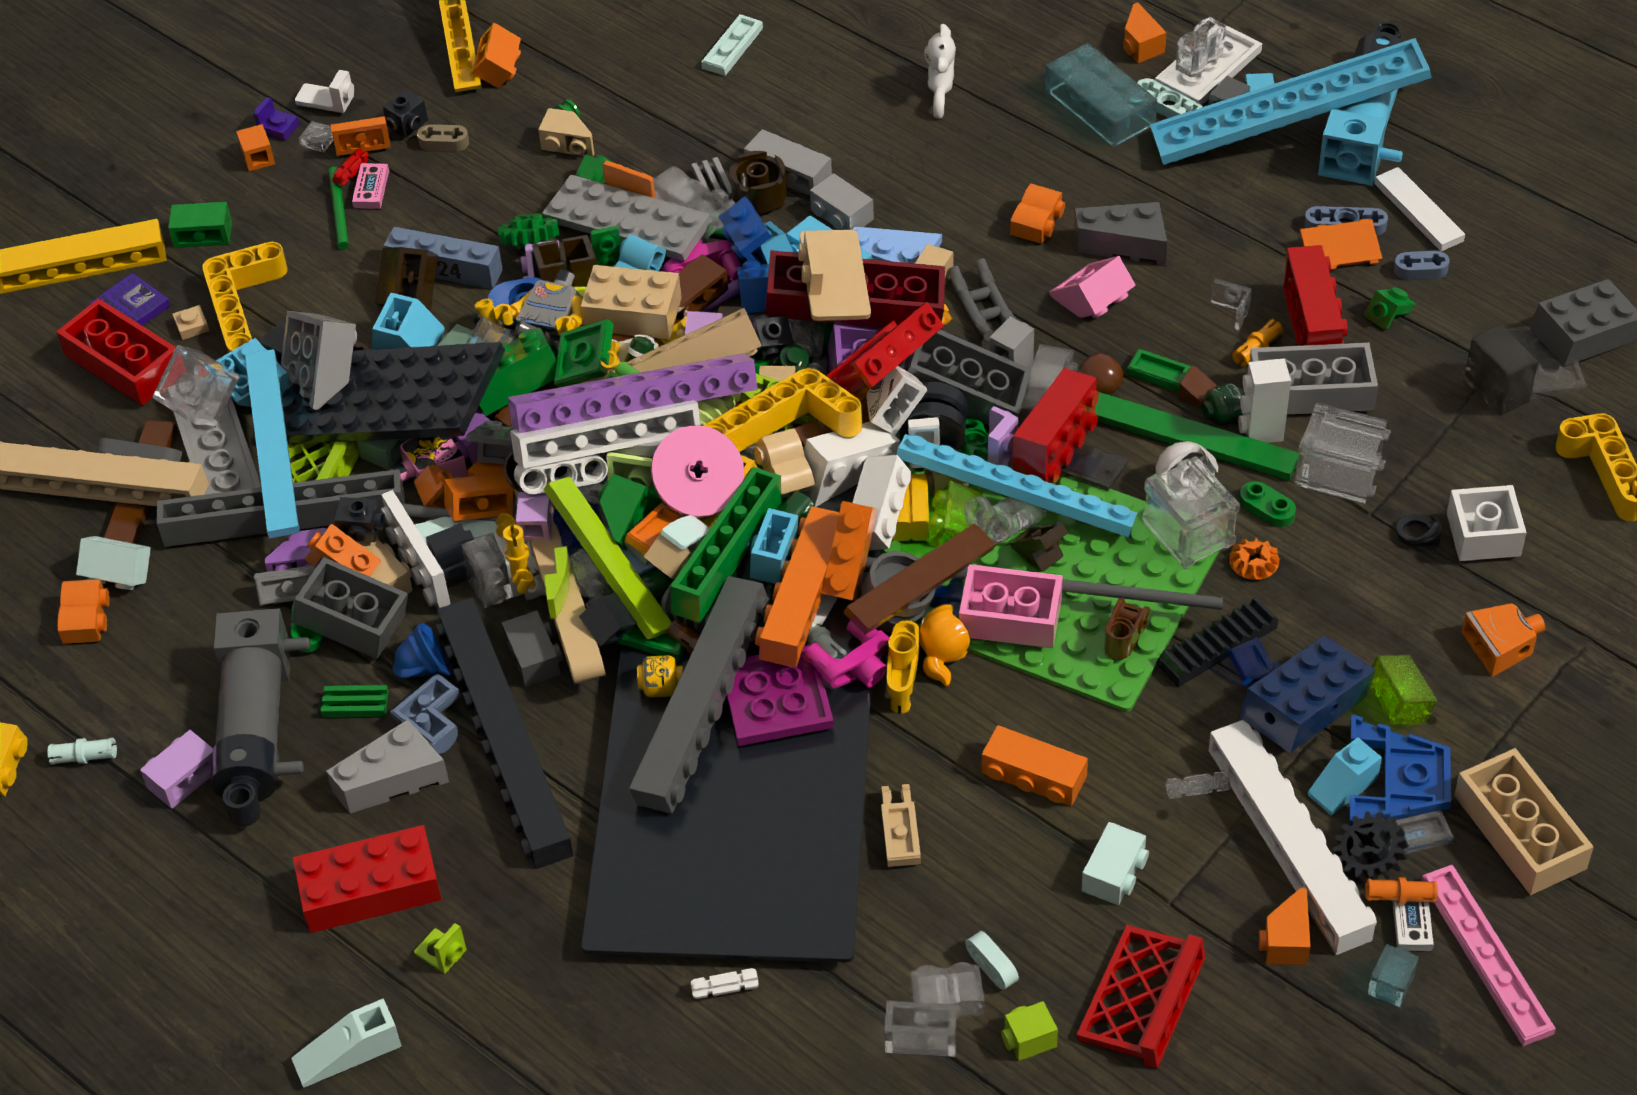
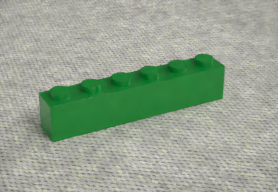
M756 467L751 469L671 584L672 614L698 623L702 621L720 594L727 577L733 575L749 551L753 536L755 534L758 535L768 508L776 510L781 504V475Z

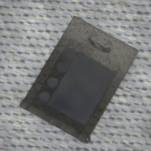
M1083 444L1081 448H1077L1073 453L1070 464L1062 466L1060 476L1109 491L1128 465L1129 459Z

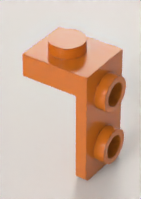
M330 524L323 534H320L318 531L307 544V547L311 550L304 558L315 566L324 555L334 562L369 577L381 562L377 556L333 524Z

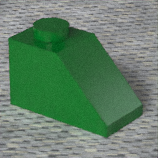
M612 474L610 480L606 481L601 488L600 504L614 541L622 550L627 551L628 547L625 545L626 535L641 521L652 498V494L646 486Z

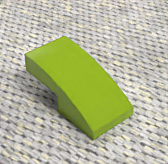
M567 546L554 548L557 573L544 575L550 619L558 617L569 591L570 564Z

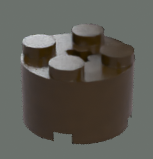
M750 151L736 158L737 162L730 167L733 202L736 204L746 196L757 213L781 209L784 206L787 195L785 165L782 159L776 155L775 158L767 156L766 151Z

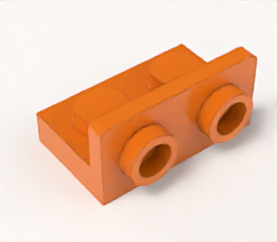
M385 116L331 125L337 156L352 154L359 148L363 151L391 148Z

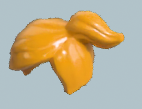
M950 604L941 605L928 612L919 627L920 646L927 655L922 665L924 673L934 680L941 681L944 687L949 686L951 681V672L944 665V662H953L964 658L970 644L968 631L963 623L952 614L953 605Z

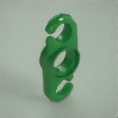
M966 418V425L973 426L974 428L965 430V442L961 446V450L969 456H985L987 458L983 460L988 462V433L985 431L984 425L980 420ZM968 441H979V442H981V443H980V444H974V443H970V442H968Z

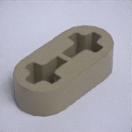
M425 125L417 132L419 146L425 151L457 152L466 149L469 145L468 131L460 125Z

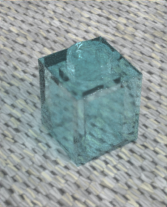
M1386 944L1371 975L1368 994L1401 1007L1415 976L1419 957L1411 954L1404 948H1396Z

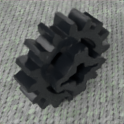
M1367 811L1363 820L1353 816L1354 824L1352 826L1342 825L1345 834L1335 836L1339 845L1333 848V851L1342 863L1345 873L1349 878L1356 876L1360 883H1363L1367 877H1370L1372 880H1378L1379 875H1383L1387 880L1390 879L1388 871L1391 869L1400 871L1401 868L1397 863L1398 860H1407V855L1403 849L1408 848L1409 843L1405 838L1406 834L1401 825L1398 826L1394 817L1391 816L1386 819L1383 812H1379L1375 818H1372L1369 811Z

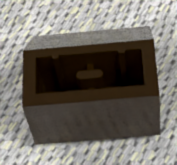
M405 247L383 248L375 304L385 305L390 293L418 299L431 311L438 254L429 250Z

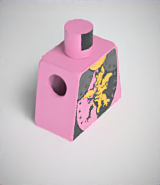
M450 437L408 439L400 446L403 462L391 468V470H400L402 482L410 478L415 480L428 465H438L441 469L449 471L453 477L462 478L468 476L465 458Z

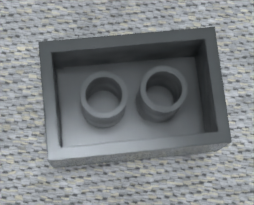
M1609 279L1539 302L1529 328L1563 366H1567L1634 342L1637 335V309Z
M323 557L294 600L292 623L377 659L405 616L408 593Z

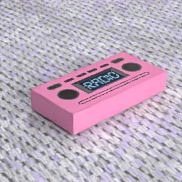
M361 163L352 200L353 208L381 209L389 174L388 164Z

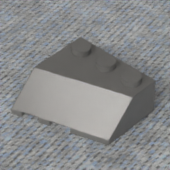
M287 311L281 366L287 372L292 384L300 386L299 393L303 397L310 399V407L318 410L349 383L353 346L357 341L356 324L321 314Z

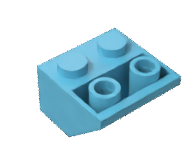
M390 293L372 328V350L438 346L445 332V327L418 299Z
M256 338L206 366L207 371L234 401L242 406L251 407L245 354L266 351ZM277 362L282 397L284 391L290 387L287 372Z

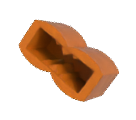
M1030 184L1012 216L1010 235L1040 244L1045 241L1046 237H1051L1055 228V220L1062 217L1065 209V202H1062V192Z
M101 579L63 581L60 598L61 606L58 614V633L62 644L100 642L102 632L107 631V617L104 613V607L109 606L110 597L108 588H103Z

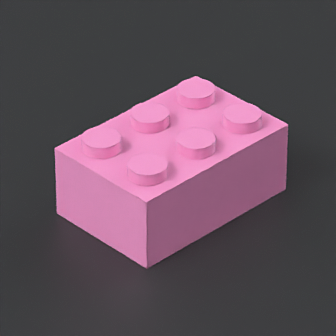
M969 564L959 611V620L967 629L969 638L1053 648L1062 601L1063 576Z

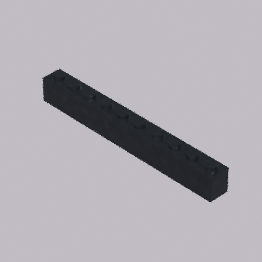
M473 597L438 608L437 612L440 621L435 623L440 641L444 639L447 641V645H444L449 664L453 662L456 664L457 668L453 669L458 687L464 685L466 691L462 692L465 706L467 710H474L475 715L471 716L476 733H483L485 738L481 740L486 759L493 758L494 764L490 765L495 782L499 783L502 781L504 786L503 789H500V793L505 807H512L514 813L510 814V819L515 833L522 832L524 839L520 840V845L525 858L531 857L535 868L538 869L573 857L570 836Z

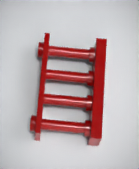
M925 302L899 325L894 320L886 324L825 376L850 394L854 393L864 383L870 389L943 328L944 324L930 304Z

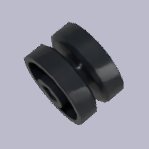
M942 382L922 383L927 388V391L901 426V441L905 434L908 435V420L938 417L940 446L946 445L952 447L955 451L959 450L965 442L967 400L964 394L954 386Z

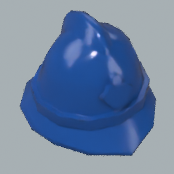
M424 623L418 624L395 652V662L392 670L395 676L401 679L409 677L422 678L434 676L437 673L439 675L452 674L433 630Z

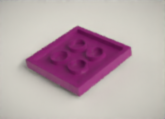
M811 645L804 646L796 668L759 660V655L746 657L744 665L738 669L735 675L734 687L731 693L727 694L738 746L834 728L823 679L821 678L822 674L803 658L805 651Z

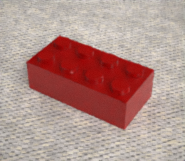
M1322 245L1287 248L1282 289L1297 346L1344 344L1343 337L1348 335L1347 321L1341 318L1342 302L1340 298L1335 296L1336 280L1335 277H1330V258L1324 255Z
M99 298L56 331L66 357L141 406L185 372L178 348Z
M1063 368L1013 435V471L1025 475H1035L1051 484L1058 481L1063 469L1062 466L1070 464L1075 450L1083 446L1086 435L1089 431H1093L1097 425L1098 415L1095 414V406L1099 399V391L1096 390V377Z
M424 825L293 857L303 913L310 933L442 900Z

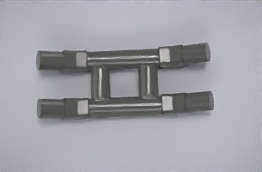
M982 258L975 261V265L983 288L969 291L959 266L949 268L948 272L954 291L968 313L975 331L979 336L989 341L990 336L994 332L989 328L987 320L1000 317L1001 322L1004 323L1010 316L1014 319L1016 317L1009 310L995 284L986 260ZM990 298L994 307L979 311L975 301Z

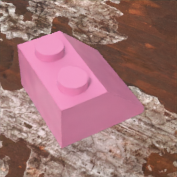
M1120 256L1086 265L1052 289L1049 294L1079 318L1091 315L1093 318H1097L1108 311L1107 306L1112 302L1116 304L1128 297L1127 291L1136 285Z

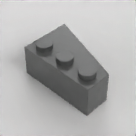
M1159 202L1075 208L1074 236L1078 253L1110 258L1113 257V254L1130 256V261L1139 262L1140 258L1156 260L1157 265L1166 266L1167 238Z

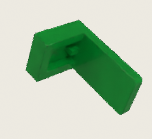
M618 226L591 231V246L597 265L611 267L616 265L619 261V248L621 245Z

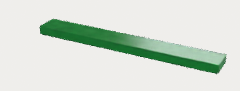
M1099 392V399L1095 406V414L1098 415L1097 422L1170 445L1186 441L1197 443L1203 446L1216 459L1290 481L1299 462L1300 453Z

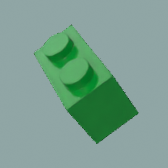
M227 202L171 206L168 229L174 248L230 244L232 219Z

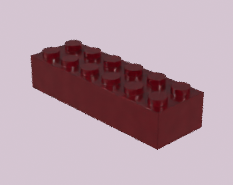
M770 250L765 315H770L771 318L787 316L788 319L883 328L893 320L899 325L922 304L928 302L942 321L944 312L945 266L862 259L871 308L870 318L816 321L811 317L807 285L802 282L803 261H799L798 253Z

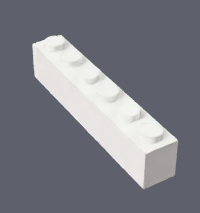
M692 400L525 433L511 430L510 434L514 460L523 469L663 440L677 429L687 426H701L698 403Z

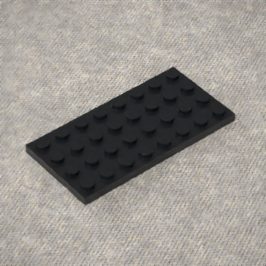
M483 342L353 351L349 383L318 410L312 409L309 405L310 399L303 397L299 393L300 386L298 384L289 382L290 387L284 391L281 397L288 444L464 436L502 359L505 348L501 342Z

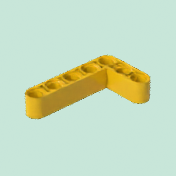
M267 242L207 259L202 265L228 353L252 340L236 290L276 280L287 273L283 248L277 242Z
M806 368L799 370L703 426L724 434L733 442L739 452L756 443L761 437L772 434L806 413L811 414L838 435L853 437L862 431L861 402L818 370Z

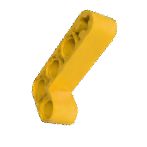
M1593 414L1564 420L1560 425L1555 445L1557 453L1565 458L1590 456L1616 514L1625 521H1637V464L1615 419L1607 414Z

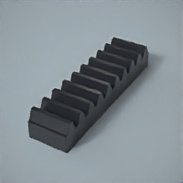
M1254 597L1249 605L1246 602L1243 603L1239 611L1236 608L1233 609L1229 617L1226 614L1223 615L1219 623L1215 620L1210 628L1207 626L1203 627L1201 634L1193 633L1191 640L1185 638L1180 646L1174 644L1170 652L1164 650L1159 658V668L1180 687L1277 629L1279 619L1259 599Z

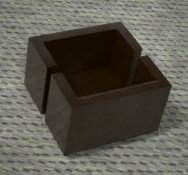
M588 235L562 239L567 267L560 260L557 240L532 245L536 273L539 279L554 282L558 271L562 269L575 275L572 287H587L593 266L597 265Z

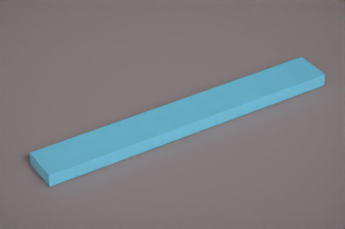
M272 349L245 354L267 533L269 538L300 533L275 351Z

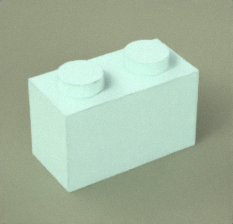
M97 536L82 538L76 575L88 577L87 580L101 579L102 584H105L106 581L115 582L116 588L132 590L135 585L146 583L151 547Z
M1108 822L1082 873L1081 891L1119 906L1124 894L1130 895L1136 881L1134 874L1137 868L1142 870L1147 862L1149 851L1145 850L1146 835Z

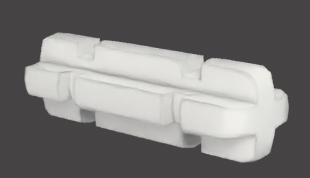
M754 968L741 970L742 974H737L734 971L709 976V980H705L704 977L693 979L691 981L694 999L707 998L708 994L711 993L713 996L739 992L740 988L743 987L745 990L755 989L759 984L757 972Z

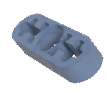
M1314 206L1306 211L1304 226L1305 228H1313L1324 224H1342L1339 221L1342 218H1348L1353 222L1368 219L1376 221L1373 224L1378 236L1386 231L1388 215L1379 208Z

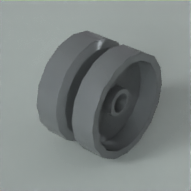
M896 551L880 555L873 561L867 577L861 585L857 599L913 564L919 558L906 552ZM936 589L877 628L886 632H893L895 624L905 620L913 621L918 625L926 608L933 599Z

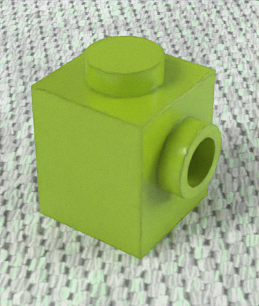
M1044 1001L1028 1007H1017L1005 1015V1029L1001 1031V1035L1007 1050L1013 1049L1018 1061L1056 1048L1058 1029Z

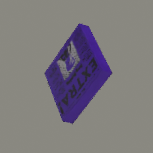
M131 273L89 303L91 305L99 298L142 326L171 306L166 296L134 273Z

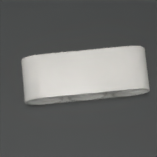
M599 454L526 469H523L518 464L514 470V478L524 492L540 494L545 493L543 489L548 483L569 476L577 487L599 483L605 479L608 467ZM597 461L596 469L591 472H585V466L588 462ZM567 466V472L564 476L560 478L554 477L558 467ZM536 471V479L533 482L525 483V475L528 472Z

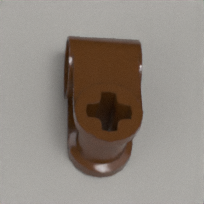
M1122 598L1117 600L1105 631L1104 650L1109 657L1120 660L1131 655L1140 635L1143 634L1150 616L1149 607L1145 606L1142 609L1125 603V600Z

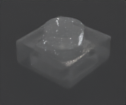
M311 121L299 137L300 145L325 152L333 141L331 126Z

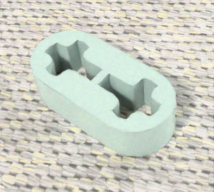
M979 931L966 940L965 944L970 956L998 988L1005 990L1018 981L1019 976L1012 962L985 932Z

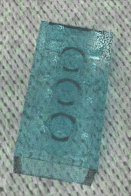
M1089 43L1046 65L1045 90L1113 147L1149 128L1150 124L1156 123L1157 99Z

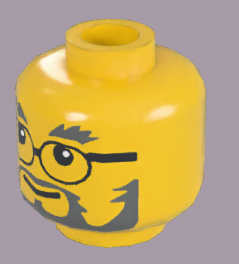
M670 655L646 657L642 665L637 666L638 689L644 690L645 695L650 698L672 697L682 676L683 666H677L675 658Z

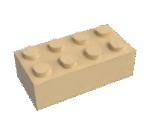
M1516 748L1459 773L1454 794L1455 798L1530 895L1588 868L1594 848Z

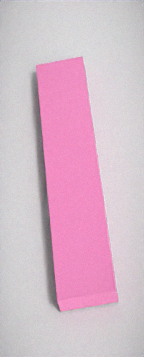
M1453 864L1422 875L1421 881L1437 882L1438 897L1434 904L1522 1046L1554 1035L1556 1028Z

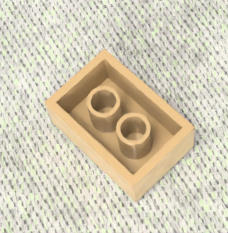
M594 265L581 303L583 325L608 319L614 323L613 334L632 336L639 334L652 338L670 339L682 298L679 273Z

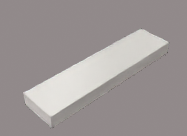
M1399 167L1375 177L1374 184L1440 251L1464 242L1465 233Z

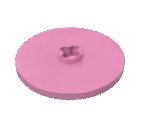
M687 426L673 431L659 444L652 459L651 477L657 494L671 509L686 516L708 517L722 512L744 480V465L738 449L724 434L705 426ZM695 465H700V470L705 471L700 478H696L695 472L690 471Z

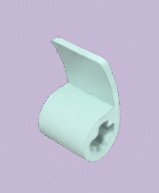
M689 515L665 526L661 531V535L681 550L689 547L695 551L710 528L695 516Z

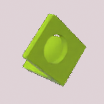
M454 923L445 934L436 928L433 929L414 950V954L445 974L467 950L461 926ZM435 942L437 943L433 948L436 957L428 953L429 946Z

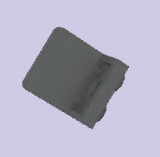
M484 421V424L475 427L474 430L467 434V441L478 443L477 462L504 464L505 459L513 450L510 431L515 429L502 426V422Z

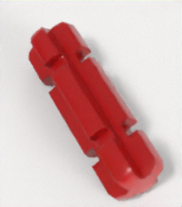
M361 148L356 149L340 168L333 173V183L344 186L359 171L361 163L368 162V152L363 151Z

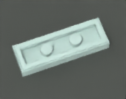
M739 14L701 61L702 69L726 76L763 29L762 21Z

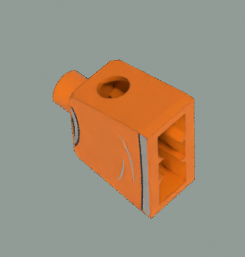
M1511 603L1465 613L1461 633L1490 675L1495 676L1526 659L1533 653L1537 639L1536 634L1545 631V623L1540 614L1525 618L1518 607Z

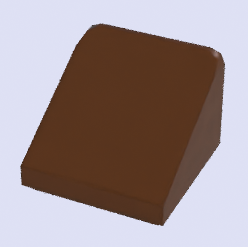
M1191 366L1179 384L1178 398L1201 407L1202 402H1205V393L1218 386L1198 368Z

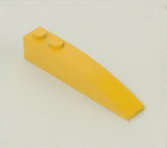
M439 0L455 92L481 88L480 78L472 74L476 55L466 1Z

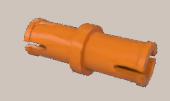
M1398 877L1397 880L1367 879L1365 884V897L1367 901H1396L1398 905H1405L1406 901L1436 903L1438 897L1436 881H1407L1405 877Z

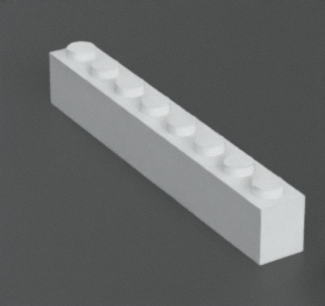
M1244 720L1212 731L1209 742L1211 756L1294 889L1297 891L1299 888H1307L1308 911L1335 955L1371 942L1377 924L1374 912L1370 907H1365L1360 899L1356 884L1352 880L1349 881L1344 874L1339 857L1336 854L1332 855L1326 846L1323 832L1319 828L1316 829L1312 824L1307 807L1296 799L1291 782L1287 778L1282 777L1275 757L1271 753L1268 754L1263 747L1259 732L1256 729L1252 730L1251 726Z

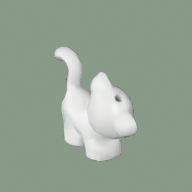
M945 24L940 25V32L934 34L928 40L924 50L925 60L929 64L928 87L934 93L933 116L937 119L942 118L944 115L945 94L952 89L954 79L956 46L951 38V30Z

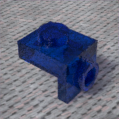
M1259 637L1228 651L1244 686L1258 682L1280 666L1279 662L1272 664Z

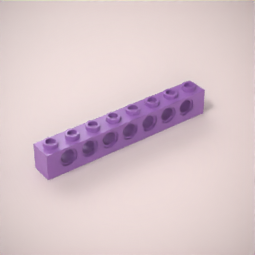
M741 353L508 397L512 427L519 433H525L681 402L701 401L758 390L754 360Z

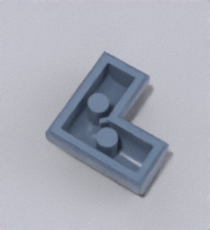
M437 673L391 710V717L399 724L409 720L438 754L444 753L456 741L458 730L457 726L442 715L441 712L460 697L459 689Z

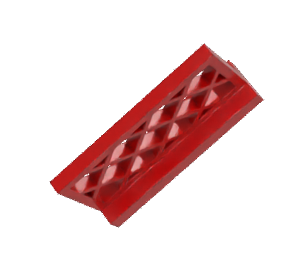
M1126 925L1077 1032L1078 1041L1143 1058L1145 1066L1158 1069L1205 961L1203 939L1189 934L1187 940ZM1131 938L1145 941L1148 947L1132 954L1128 949ZM1167 948L1179 950L1177 957L1165 962L1162 961L1158 952ZM1153 955L1158 965L1141 972L1136 961ZM1131 964L1136 974L1118 981L1115 975L1117 969ZM1163 972L1167 979L1165 984L1151 990L1146 979ZM1141 982L1146 992L1128 999L1123 989ZM1119 992L1124 1002L1106 1009L1103 1004L1104 998ZM1151 1000L1154 1005L1153 1012L1138 1017L1133 1007ZM1129 1010L1134 1020L1116 1027L1111 1017ZM1104 1019L1107 1020L1111 1030L1102 1034L1089 1032L1093 1024ZM1137 1028L1140 1030L1142 1037L1138 1045L1123 1041L1121 1035Z

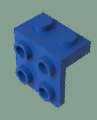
M745 196L718 216L724 225L721 231L730 243L734 241L735 244L732 246V249L740 260L746 258L745 262L757 261L760 262V265H763L754 250L769 240L772 235L751 202Z

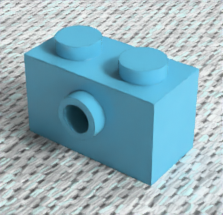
M768 508L758 535L755 534L751 542L749 578L774 584L781 582L784 561L790 559L792 541L794 538L797 539L798 515Z

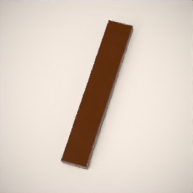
M146 420L138 443L170 448L177 430L175 422ZM117 502L104 538L136 544L150 506Z
M974 523L848 605L844 614L866 635L966 569L969 564L975 563L993 551L996 544Z

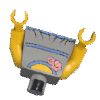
M560 269L554 282L537 281L533 289L519 301L511 305H497L494 308L495 320L503 319L505 325H511L513 319H516L517 322L523 319L536 328L540 327L542 331L545 329L550 331L551 336L560 338L562 332L578 328L583 324L581 313L583 297L571 286L575 275Z

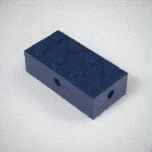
M1324 635L1249 687L1239 717L1291 753L1364 700L1376 670Z

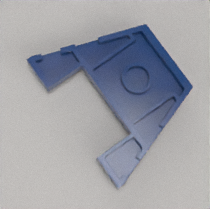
M1351 715L1350 743L1358 737L1370 748L1384 749V798L1350 795L1349 826L1354 824L1353 816L1363 820L1367 811H1369L1372 818H1375L1379 812H1383L1386 819L1391 816L1394 819L1450 809V747L1413 734H1409L1407 737L1392 732L1389 726L1380 723L1378 726L1363 722V717Z

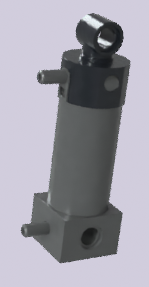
M280 608L217 613L214 650L221 669L216 741L212 758L211 788L216 795L223 798L229 818L237 826L245 827L252 825L260 818L262 811L259 801L270 797L274 793L278 775L301 774L304 771L302 761L279 762L280 755L277 749L280 688L281 682H289L291 651L309 650L310 639L308 637L288 638Z

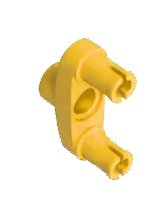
M908 620L895 624L892 635L888 640L887 691L891 696V710L894 713H898V706H901V714L907 713L911 708L910 695L913 691L919 653V626L915 622Z

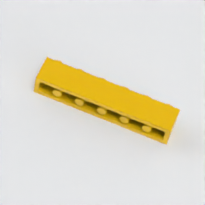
M158 219L0 249V294L165 262L167 259L164 238Z

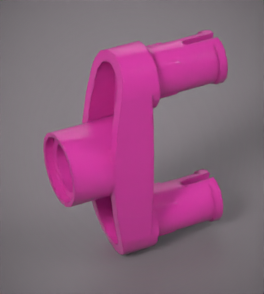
M700 239L685 262L671 258L663 265L661 271L679 273L688 263L693 262L703 254L718 265H723L724 269L727 270L730 280L733 282L738 279L737 267L743 266L732 249L733 243L722 240L704 244Z
M850 620L846 630L860 640L862 645L842 659L835 660L818 643H813L805 651L804 660L815 667L822 674L821 678L832 688L843 686L856 679H859L865 686L871 688L882 679L887 671V666L880 659L888 649L890 637L882 630L878 631L877 629L865 635Z

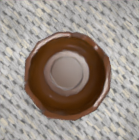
M1098 353L1089 356L1080 365L1078 371L1096 377V390L1107 395L1113 394L1121 386L1123 380L1121 366L1108 354Z

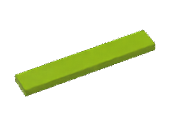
M570 476L548 483L543 489L613 591L638 623V627L647 640L667 633L672 622Z

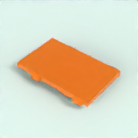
M1361 219L1357 222L1335 225L1324 224L1313 228L1300 229L1303 246L1322 245L1324 255L1330 258L1331 270H1336L1339 266L1358 265L1368 262L1370 265L1378 264L1383 259L1373 220Z

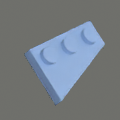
M855 226L852 229L858 233L860 247L872 254V260L915 263L927 244L939 247L942 243V234Z

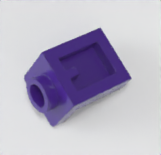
M266 97L255 108L253 113L256 126L262 124L267 136L286 141L299 125L297 116L275 110L272 98Z

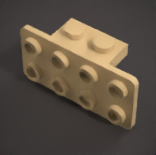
M802 231L799 238L798 256L799 261H803L802 282L807 285L812 319L825 321L870 318L871 308L857 231Z

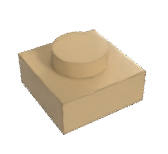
M200 305L173 313L174 321L182 340L209 332V327Z

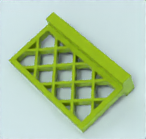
M357 441L331 442L329 444L324 442L322 443L323 447L310 454L307 452V449L318 443L288 444L290 459L301 452L305 454L304 457L291 463V472L294 477L292 478L293 483L305 482L317 475L316 480L349 476L360 455ZM329 454L325 462L317 466L315 465L314 461ZM311 464L313 468L297 476L296 470Z

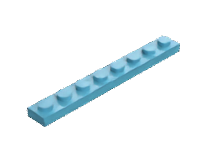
M905 434L896 455L903 461L1129 537L1137 512L1131 511L1126 506L1113 505L1101 501L1094 495H1084L1072 491L1067 486L1048 483L1035 475H1025L1013 471L1008 466L996 465L984 461L979 456H969L957 452L952 447L928 442L920 436Z

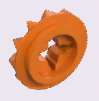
M1257 537L1253 541L1243 538L1240 544H1234L1229 556L1232 569L1238 575L1252 580L1264 579L1274 574L1280 560L1277 548L1271 547L1269 541L1259 542ZM1260 554V559L1255 558L1249 562V555Z

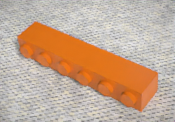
M811 506L807 518H801L798 528V535L800 536L798 539H793L790 548L791 559L790 561L785 560L782 567L781 578L783 580L782 582H776L774 587L773 605L768 604L764 615L765 626H759L757 630L755 645L759 646V660L794 668L797 667L824 595L822 590L839 512Z

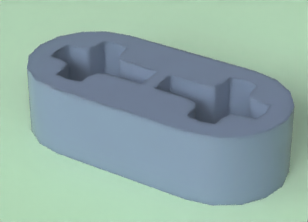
M1441 251L1400 253L1395 258L1394 274L1402 280L1443 278L1448 273L1450 259L1447 254Z

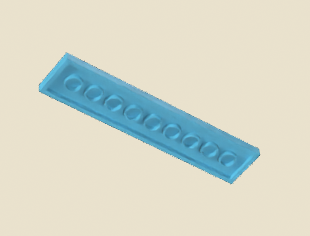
M1416 38L1150 124L1164 165L1223 145H1229L1251 136H1257L1260 133L1281 128L1303 119L1312 118L1313 116L1331 111V109L1337 110L1374 96L1390 93L1408 85L1418 84L1432 77L1430 68Z

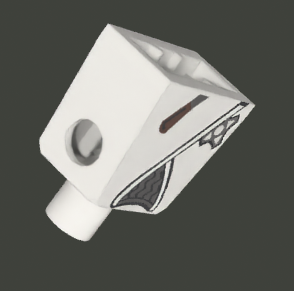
M897 366L870 388L866 398L870 422L896 435L926 393L927 388L913 374Z

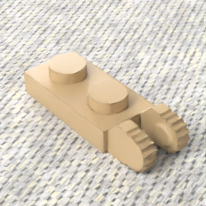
M902 785V803H891L892 796L889 786H881L883 802L881 804L888 867L921 864L914 801H911L910 785Z

